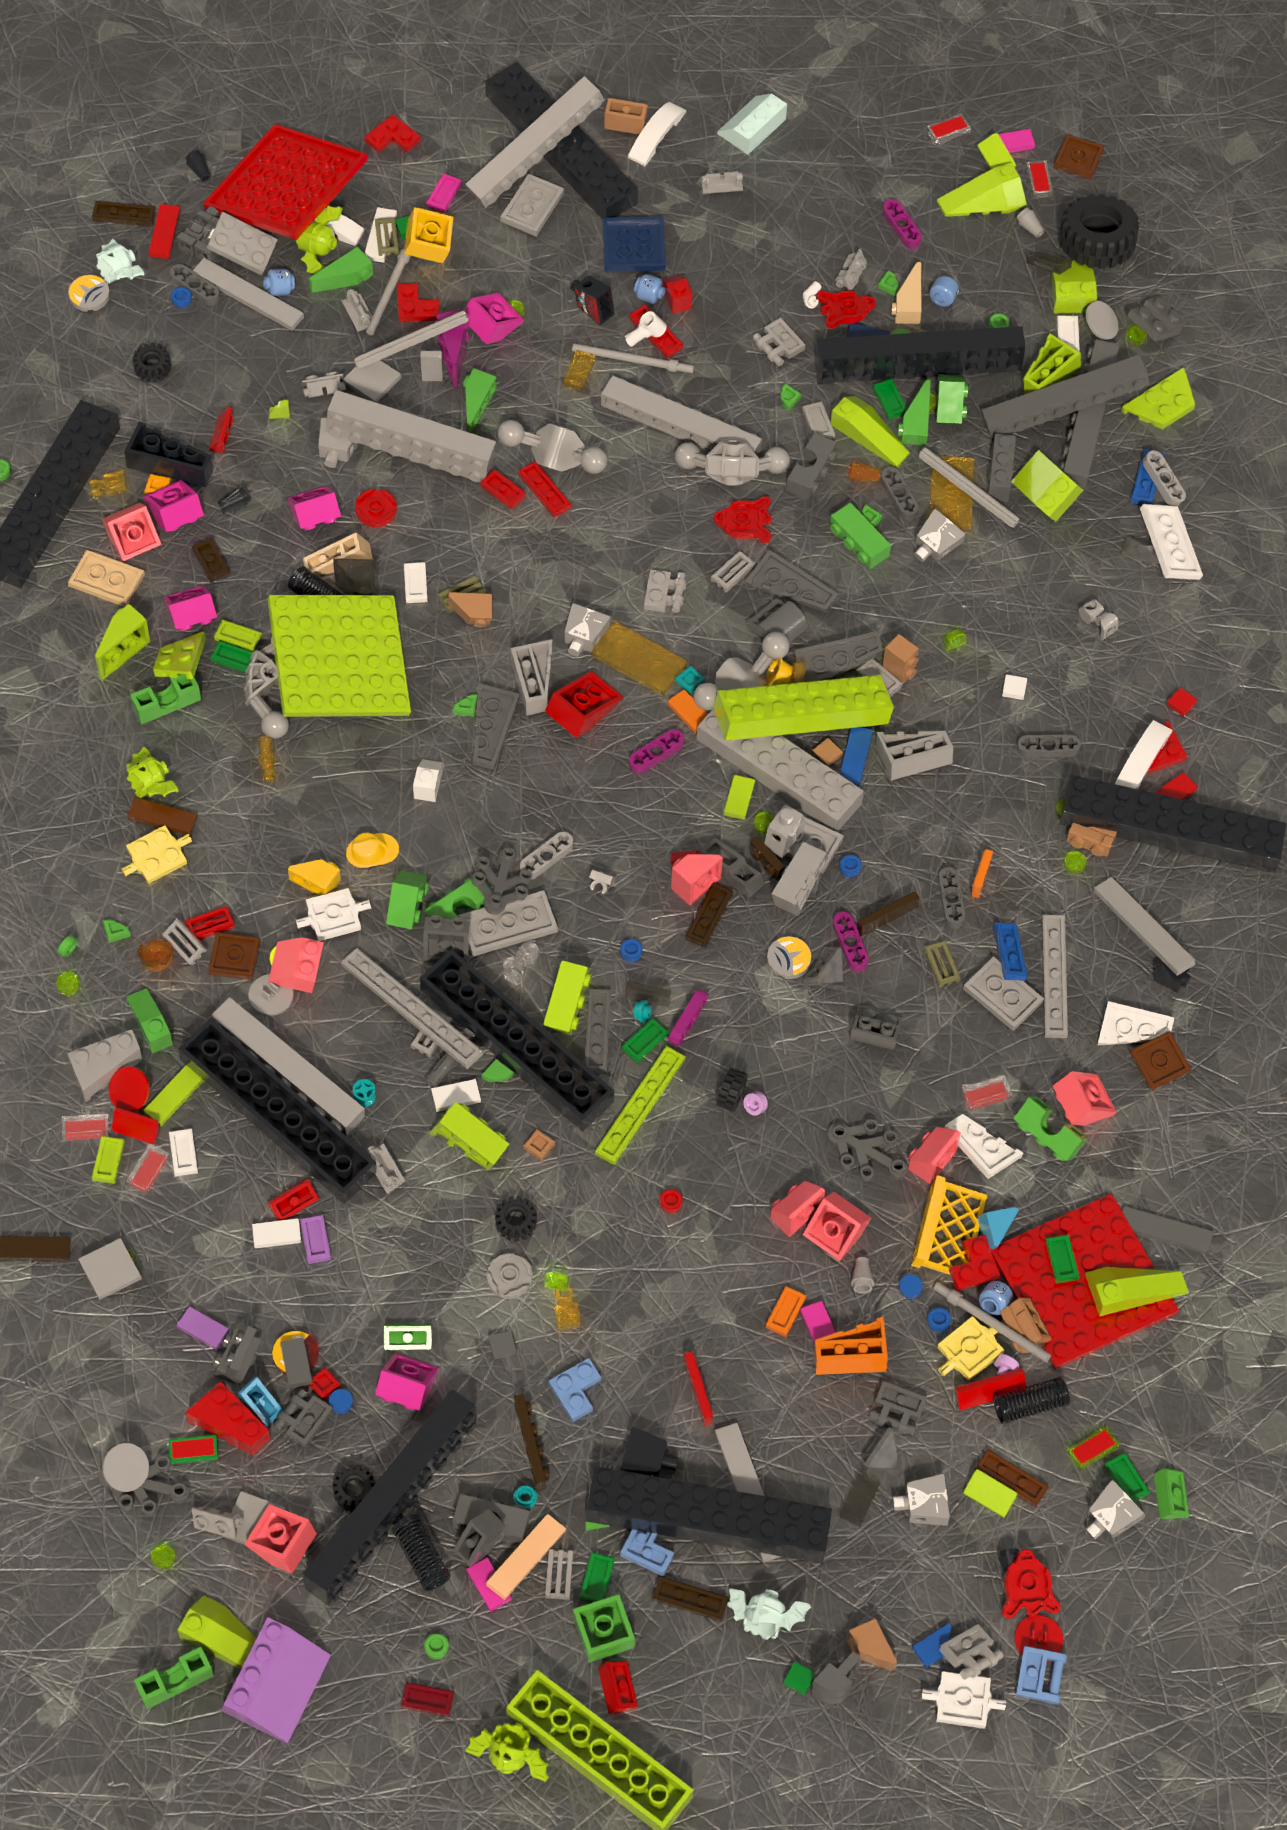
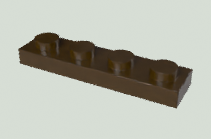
M523 1394L515 1395L514 1406L536 1491L546 1490V1481H549L547 1467H542L540 1459L544 1458L541 1444L536 1445L534 1437H538L535 1422L531 1423L529 1415H532L531 1405L529 1401H525Z

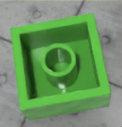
M619 1594L573 1609V1620L588 1663L635 1648V1637Z

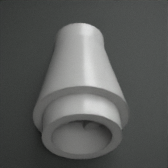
M1026 208L1018 214L1016 218L1019 221L1018 224L1036 238L1045 232L1034 210Z
M859 1257L855 1260L851 1285L857 1293H868L874 1286L869 1259L866 1257Z

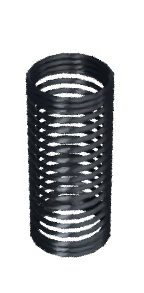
M305 566L295 570L288 581V588L297 595H302V593H304L303 595H309L310 592V595H330L331 593L332 595H343L312 573V571H309ZM302 572H304V573L300 576V578L298 579L296 585L294 586V584H295L297 578L299 577V575H300Z
M1059 1376L1049 1381L1046 1380L1045 1382H1038V1384L1026 1386L1025 1388L1022 1387V1389H1014V1391L1006 1392V1394L995 1395L993 1400L998 1419L1004 1425L1011 1421H1018L1019 1418L1023 1419V1417L1042 1414L1043 1411L1046 1412L1047 1410L1058 1409V1407L1069 1406L1070 1395L1064 1379ZM1051 1388L1055 1396L1056 1404L1052 1396ZM1047 1389L1051 1397L1052 1405L1048 1397ZM1043 1391H1044V1393H1045V1395H1046L1047 1402H1048V1406H1047V1404H1046ZM1039 1392H1040V1394H1041V1396H1042L1043 1403H1044V1407H1043V1405H1042ZM1035 1393H1036V1395H1037V1398H1038V1401H1039V1404H1040V1408H1039V1406H1038ZM1031 1394H1032V1396H1033V1399H1034V1402H1035V1405H1036V1409H1035V1407H1034ZM1028 1397H1029V1400H1030V1403H1031V1406H1032V1410H1031L1030 1405H1029V1402H1028ZM1024 1399H1025L1026 1404H1027V1407H1028V1412H1027V1409H1026V1406H1025V1403H1024ZM1020 1400H1021L1022 1405H1023V1408H1024V1413H1023V1410H1022V1407H1021V1404H1020ZM1016 1401H1017L1018 1406H1019L1020 1414H1019V1411H1018V1408H1017V1405H1016ZM1012 1402H1013L1014 1407H1015L1016 1415H1015V1412H1014V1409H1013V1406H1012ZM1008 1403H1009V1406H1010V1409H1011V1412H1012V1416H1011V1414H1010V1410H1009V1407H1008Z
M411 1514L398 1520L392 1526L391 1531L396 1536V1540H398L400 1547H402V1551H404L406 1558H408L412 1569H414L413 1571L416 1573L417 1579L420 1580L419 1583L423 1590L432 1591L444 1585L450 1579L451 1574L446 1569V1565H444L442 1558H440V1554H438L436 1547H434L428 1532L424 1529L419 1515ZM413 1521V1522L410 1523L409 1525H407V1526L401 1528V1527L404 1526L405 1524H407V1523Z

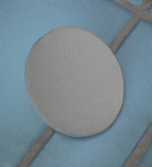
M1094 301L1088 305L1086 320L1091 331L1103 340L1114 338L1118 332V320L1114 311L1102 301Z
M270 974L257 978L252 983L248 997L255 1011L263 1015L274 1016L283 1013L290 1007L294 993L291 988L278 986L273 982L269 984Z
M122 1443L112 1447L103 1459L102 1472L104 1479L109 1486L117 1491L129 1492L139 1488L145 1482L149 1472V1462L146 1454L141 1448L130 1443Z

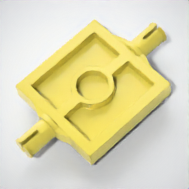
M163 826L126 845L133 863L121 868L125 876L138 871L149 884L187 864V860L181 852V847L192 842L189 834L176 840L171 836L166 826Z
M972 1316L938 1344L937 1348L947 1359V1362L938 1368L939 1373L945 1376L954 1368L968 1381L973 1379L995 1361L999 1354L1004 1353V1349L997 1343L994 1337L998 1331L992 1327L986 1328Z

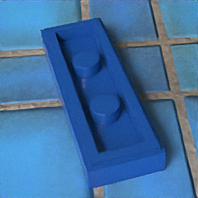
M1144 448L1130 503L1152 505L1156 485L1144 468L1143 459L1153 450Z
M862 727L851 728L840 771L842 777L857 787H860L873 730Z
M995 922L993 929L1004 980L1026 981L1028 975L1017 924Z

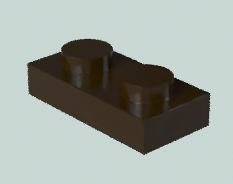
M211 538L192 546V551L210 583L229 575V570Z
M758 836L750 841V855L755 861H759L764 866L765 872L770 877L773 876L777 881H780L785 866Z

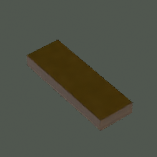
M95 201L92 220L96 222L153 227L156 207Z
M715 883L712 884L686 934L685 940L704 948L707 947L733 896L732 890Z
M916 891L859 919L857 929L860 936L862 937L918 908L920 897Z
M0 1236V1261L69 1262L71 1238Z
M659 1576L652 1597V1601L722 1622L729 1600L727 1596Z

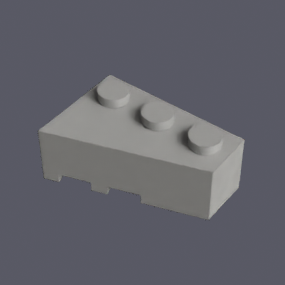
M553 639L511 648V663L526 716L545 712L548 706Z
M918 731V734L897 732L895 735H884L883 732L876 733V749L891 780L953 763V745L946 731Z
M805 842L800 847L797 846L792 855V861L785 868L780 881L772 892L774 905L799 916L828 860L827 853Z
M132 1029L67 1053L85 1102H88L91 1096L100 1089H105L117 1070L127 1066L134 1067L142 1061L140 1047Z

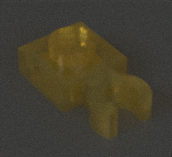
M123 470L103 475L104 480L102 481L95 479L89 482L92 489L96 488L90 490L95 498L103 493H106L107 497L128 492L126 475Z
M568 1288V1296L565 1298L560 1296L559 1290H556L555 1299L560 1304L554 1306L558 1331L580 1328L581 1320L578 1302L571 1303L573 1300L572 1289Z

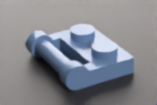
M1024 1646L1016 1696L1059 1705L1061 1698L1059 1696L1063 1664H1066L1067 1655ZM1047 1660L1054 1662L1049 1693L1042 1692Z

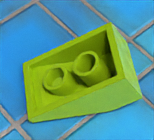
M1050 261L1054 313H1086L1088 305L1097 301L1096 280L1093 268H1088L1084 264L1083 266L1079 265L1077 261Z
M1040 450L1034 454L1011 481L1055 522L1084 491Z
M130 604L119 609L112 617L95 654L99 678L102 681L150 643L147 620Z

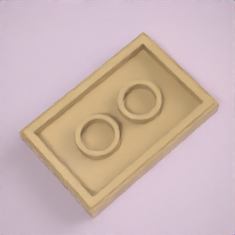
M86 550L68 581V586L125 607L132 599L145 572L142 569Z

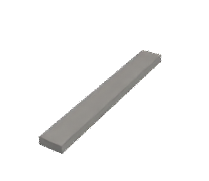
M358 948L341 961L342 967L466 1069L483 1055V1051Z

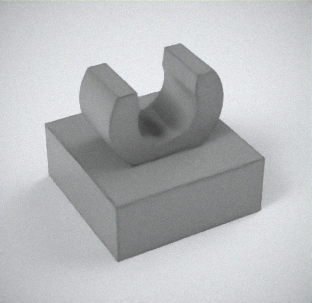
M592 869L589 878L594 879V881L591 883L590 889L595 890L596 885L600 883L603 886L601 893L606 894L609 888L608 885H614L617 876Z

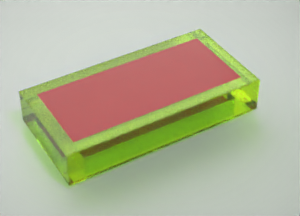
M1107 1426L1067 1449V1454L1079 1471H1082L1119 1448L1120 1444Z

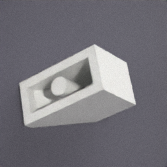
M422 759L417 767L413 784L414 799L436 802L444 767L443 762Z

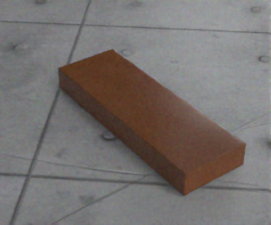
M136 797L127 815L129 820L158 828L166 826L169 831L184 835L189 834V836H191L198 818L195 813Z
M989 1449L986 1450L975 1467V1471L978 1469L1018 1494L1017 1497L1035 1508L1049 1488L1048 1485Z

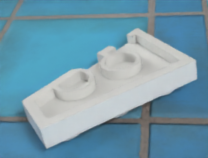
M1108 1001L1097 1046L1148 1042L1168 1031L1171 1032L1174 1017Z
M964 1114L955 1118L944 1127L961 1132L958 1146L987 1179L1008 1167L1023 1155L1022 1151L1019 1149L1014 1150L1006 1145V1141L1000 1137L997 1139L986 1132V1128Z

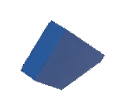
M950 1623L912 1647V1650L926 1669L945 1657L940 1652V1647L949 1641Z

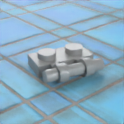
M781 318L764 327L765 336L762 337L759 333L753 336L756 346L760 350H764L767 358L777 366H781L784 363V360L780 357L784 354L788 359H791L805 350L803 341ZM771 342L777 346L775 349L769 345Z
M650 569L644 610L665 612L666 605L672 606V612H680V607L684 602L682 594L687 583L685 581V573H677V579L672 580L670 579L671 572ZM669 589L675 590L674 595H668Z
M979 1624L947 1641L940 1647V1652L955 1668L961 1664L966 1667L960 1671V1675L964 1680L980 1675L983 1669L987 1667L992 1668L1003 1658V1653L1000 1650L992 1652L989 1649L994 1641ZM980 1655L982 1659L976 1662L973 1657Z

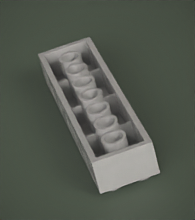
M335 390L327 411L326 432H329L334 437H348L353 443H360L374 450H382L393 456L409 459L414 463L428 465L433 469H441L455 476L466 477L473 482H481L486 478L493 463L496 444L494 440Z
M714 710L697 726V740L833 831L838 832L862 804L864 793L862 789L781 735L725 741Z

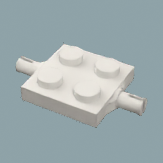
M349 888L306 899L308 917L296 919L298 929L311 925L315 930L318 941L361 930L358 919L359 912L371 909L369 900L356 903L351 897Z
M942 1672L940 1686L937 1691L922 1690L921 1699L936 1701L938 1709L936 1722L985 1729L987 1714L990 1708L1005 1711L1006 1700L991 1698V1678L976 1676L964 1680L960 1674Z

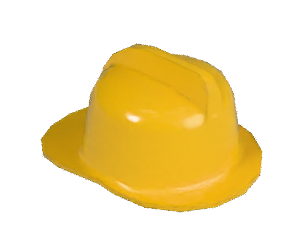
M782 657L774 659L767 671L766 686L791 684L794 668L783 661Z
M362 833L348 845L346 857L349 863L358 868L383 865L392 862L397 857L399 845L395 838L385 833Z

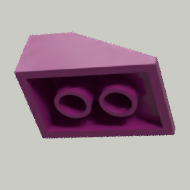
M461 310L436 314V322ZM468 322L437 335L453 388L458 386L466 354V341H469Z

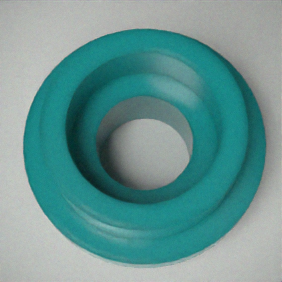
M642 1000L635 1004L634 1018L641 1023H645L651 1017L652 1008L651 1005H648L647 1000Z
M527 1485L520 1486L514 1492V1503L526 1509L532 1508L537 1502L535 1489ZM523 1495H528L530 1499L528 1501H522L521 1497Z

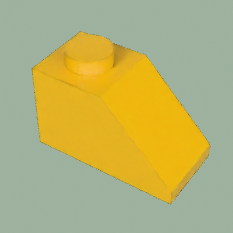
M322 859L292 865L288 868L289 880L318 896L332 893L341 881L338 866L332 862L327 863Z

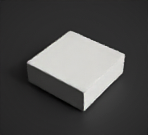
M1006 675L1002 697L1024 700L1027 678Z

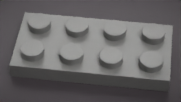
M545 891L527 895L523 901L517 900L506 904L504 911L498 915L489 914L485 908L459 915L464 920L470 921L469 948L472 956L558 932V927Z

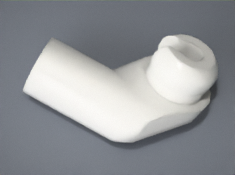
M813 282L802 295L805 306L811 309L815 308L819 302L815 296L821 290V285L818 282Z

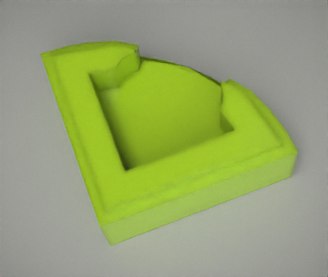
M288 400L279 401L278 405L272 406L269 409V419L290 418Z

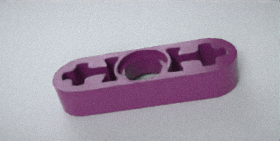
M895 199L885 201L883 215L902 243L910 249L919 247L922 234L901 203ZM905 221L908 225L900 227L897 225V222Z
M676 729L669 730L632 753L629 758L630 769L634 773H644L681 750L684 746L683 733ZM671 738H673L674 740L678 739V743L674 741L670 743ZM658 747L662 749L663 753L653 755L651 750ZM635 760H638L639 762L643 761V764H635Z
M839 912L834 916L833 929L849 968L854 972H862L868 966V954L852 915L848 912ZM840 920L847 922L846 932H844L843 924H839ZM851 937L857 941V944L848 946L844 940ZM855 952H857L858 959L862 960V964H858L857 961L854 962Z
M697 989L672 1029L668 1038L669 1043L677 1047L682 1044L706 1005L709 993Z

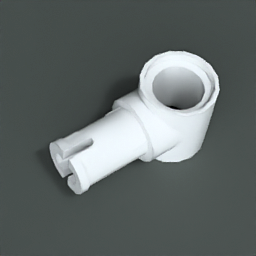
M648 311L642 315L639 327L625 335L627 343L633 347L645 337L653 336L657 338L663 335L666 331V324L654 312Z

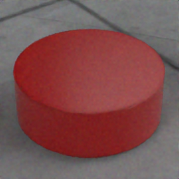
M674 1189L665 1190L660 1196V1207L666 1213L678 1212L683 1203L682 1195Z

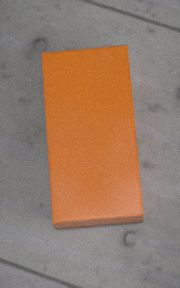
M682 690L667 702V705L696 734L697 726L708 713L700 709L685 690Z
M984 850L973 884L972 897L980 898L992 861L993 851Z
M785 1286L765 1328L787 1337L807 1295Z

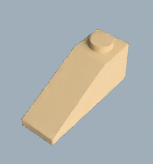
M921 262L915 264L897 293L896 303H892L891 315H895V323L920 324Z
M357 532L303 558L304 566L317 576L356 569L373 560L370 543Z

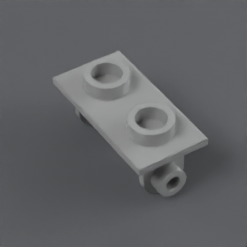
M727 172L724 175H720V173H706L702 175L703 194L743 191L742 172Z
M861 249L857 253L848 255L843 265L844 270H841L835 279L837 287L842 288L844 286L847 287L848 291H852L858 283V279L867 264Z
M350 289L347 291L346 299L341 300L357 332L368 328L372 315L361 294H358L354 289Z
M330 372L325 377L320 378L317 375L308 376L305 378L306 380L302 381V387L307 386V388L303 389L304 396H309V398L323 396L322 388L325 387L327 395L334 394L335 390L341 392L346 390L345 383L340 382V380H343V374H338V372Z
M384 1143L378 1148L370 1146L366 1150L368 1152L367 1155L376 1162V1176L387 1194L406 1181Z
M208 1506L192 1507L194 1528L236 1539L235 1529L241 1527L243 1519L239 1514L224 1512L221 1515L220 1510L212 1509Z

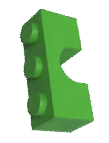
M179 674L178 678H170V686L161 692L155 693L151 687H147L130 694L132 707L141 725L200 701V690L195 678L187 679L186 674Z
M468 878L456 890L452 889L439 901L430 903L425 909V917L439 915L444 919H453L458 917L455 910L460 907H468L473 911L485 908V897L471 883L472 878Z
M1037 1096L1029 1097L1013 1118L1018 1122L1017 1126L1024 1132L1032 1133L1040 1145L1048 1146L1054 1151L1053 1155L1059 1160H1073L1088 1140V1137L1072 1124L1064 1125L1059 1133L1052 1132L1048 1127L1047 1120L1053 1109Z
M199 1647L179 1657V1662L172 1668L162 1672H157L154 1669L134 1679V1683L146 1709H149L214 1677L202 1647Z

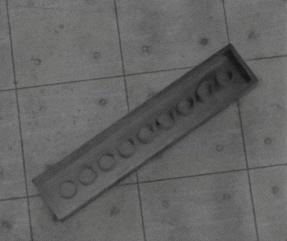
M518 62L485 80L486 97L520 133L526 130L555 103ZM578 125L572 129L568 136L562 138L554 149L549 150L543 156L602 220L603 217H617L638 204V188Z
M1022 326L817 339L815 354L817 384L900 378L912 379L915 377L931 378L938 376V374L974 375L978 373L993 374L996 372L1022 371L1026 345Z
M79 401L0 527V581L20 589L22 588L120 430L118 414L86 401Z
M1076 775L1070 776L1060 819V825L1071 827L1072 823H1076L1081 826L1117 832V838L1273 873L1276 872L1281 860L1286 830L1285 822Z
M452 949L420 977V990L463 1028L472 1031L480 1043L582 1132L614 1103V1090Z
M211 1018L178 1048L180 1060L342 1203L345 1204L376 1174V1162Z
M451 1389L304 1571L303 1579L307 1591L328 1606L332 1601H337L340 1598L347 1582L351 1583L359 1572L357 1569L362 1563L366 1564L371 1559L374 1553L373 1549L377 1544L382 1545L388 1537L387 1532L398 1520L403 1518L402 1513L407 1507L411 1508L418 1499L417 1494L422 1489L428 1488L433 1480L432 1476L437 1470L441 1471L446 1465V1458L450 1453H455L460 1448L462 1438L466 1434L470 1435L475 1429L476 1415L473 1403Z
M595 1466L585 1521L823 1564L832 1508Z

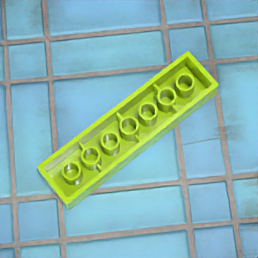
M881 675L719 690L713 706L725 741L889 724L894 708Z
M539 1670L535 1671L506 1707L507 1716L511 1720L522 1724L524 1730H528L529 1734L653 1830H668L693 1798L694 1790Z

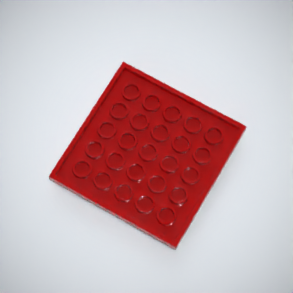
M274 124L203 202L205 209L212 206L219 211V214L224 212L242 222L297 240L367 162L368 157L364 152Z
M1112 1194L1002 1242L995 1249H991L996 1266L1011 1289L1015 1300L1019 1298L1031 1299L1052 1338L1042 1345V1348L1051 1355L1049 1360L1055 1370L1170 1318L1179 1312L1174 1300L1170 1298L1099 1316L1085 1272L1105 1267L1156 1270ZM1068 1234L1079 1273V1280L1056 1284L1045 1239Z

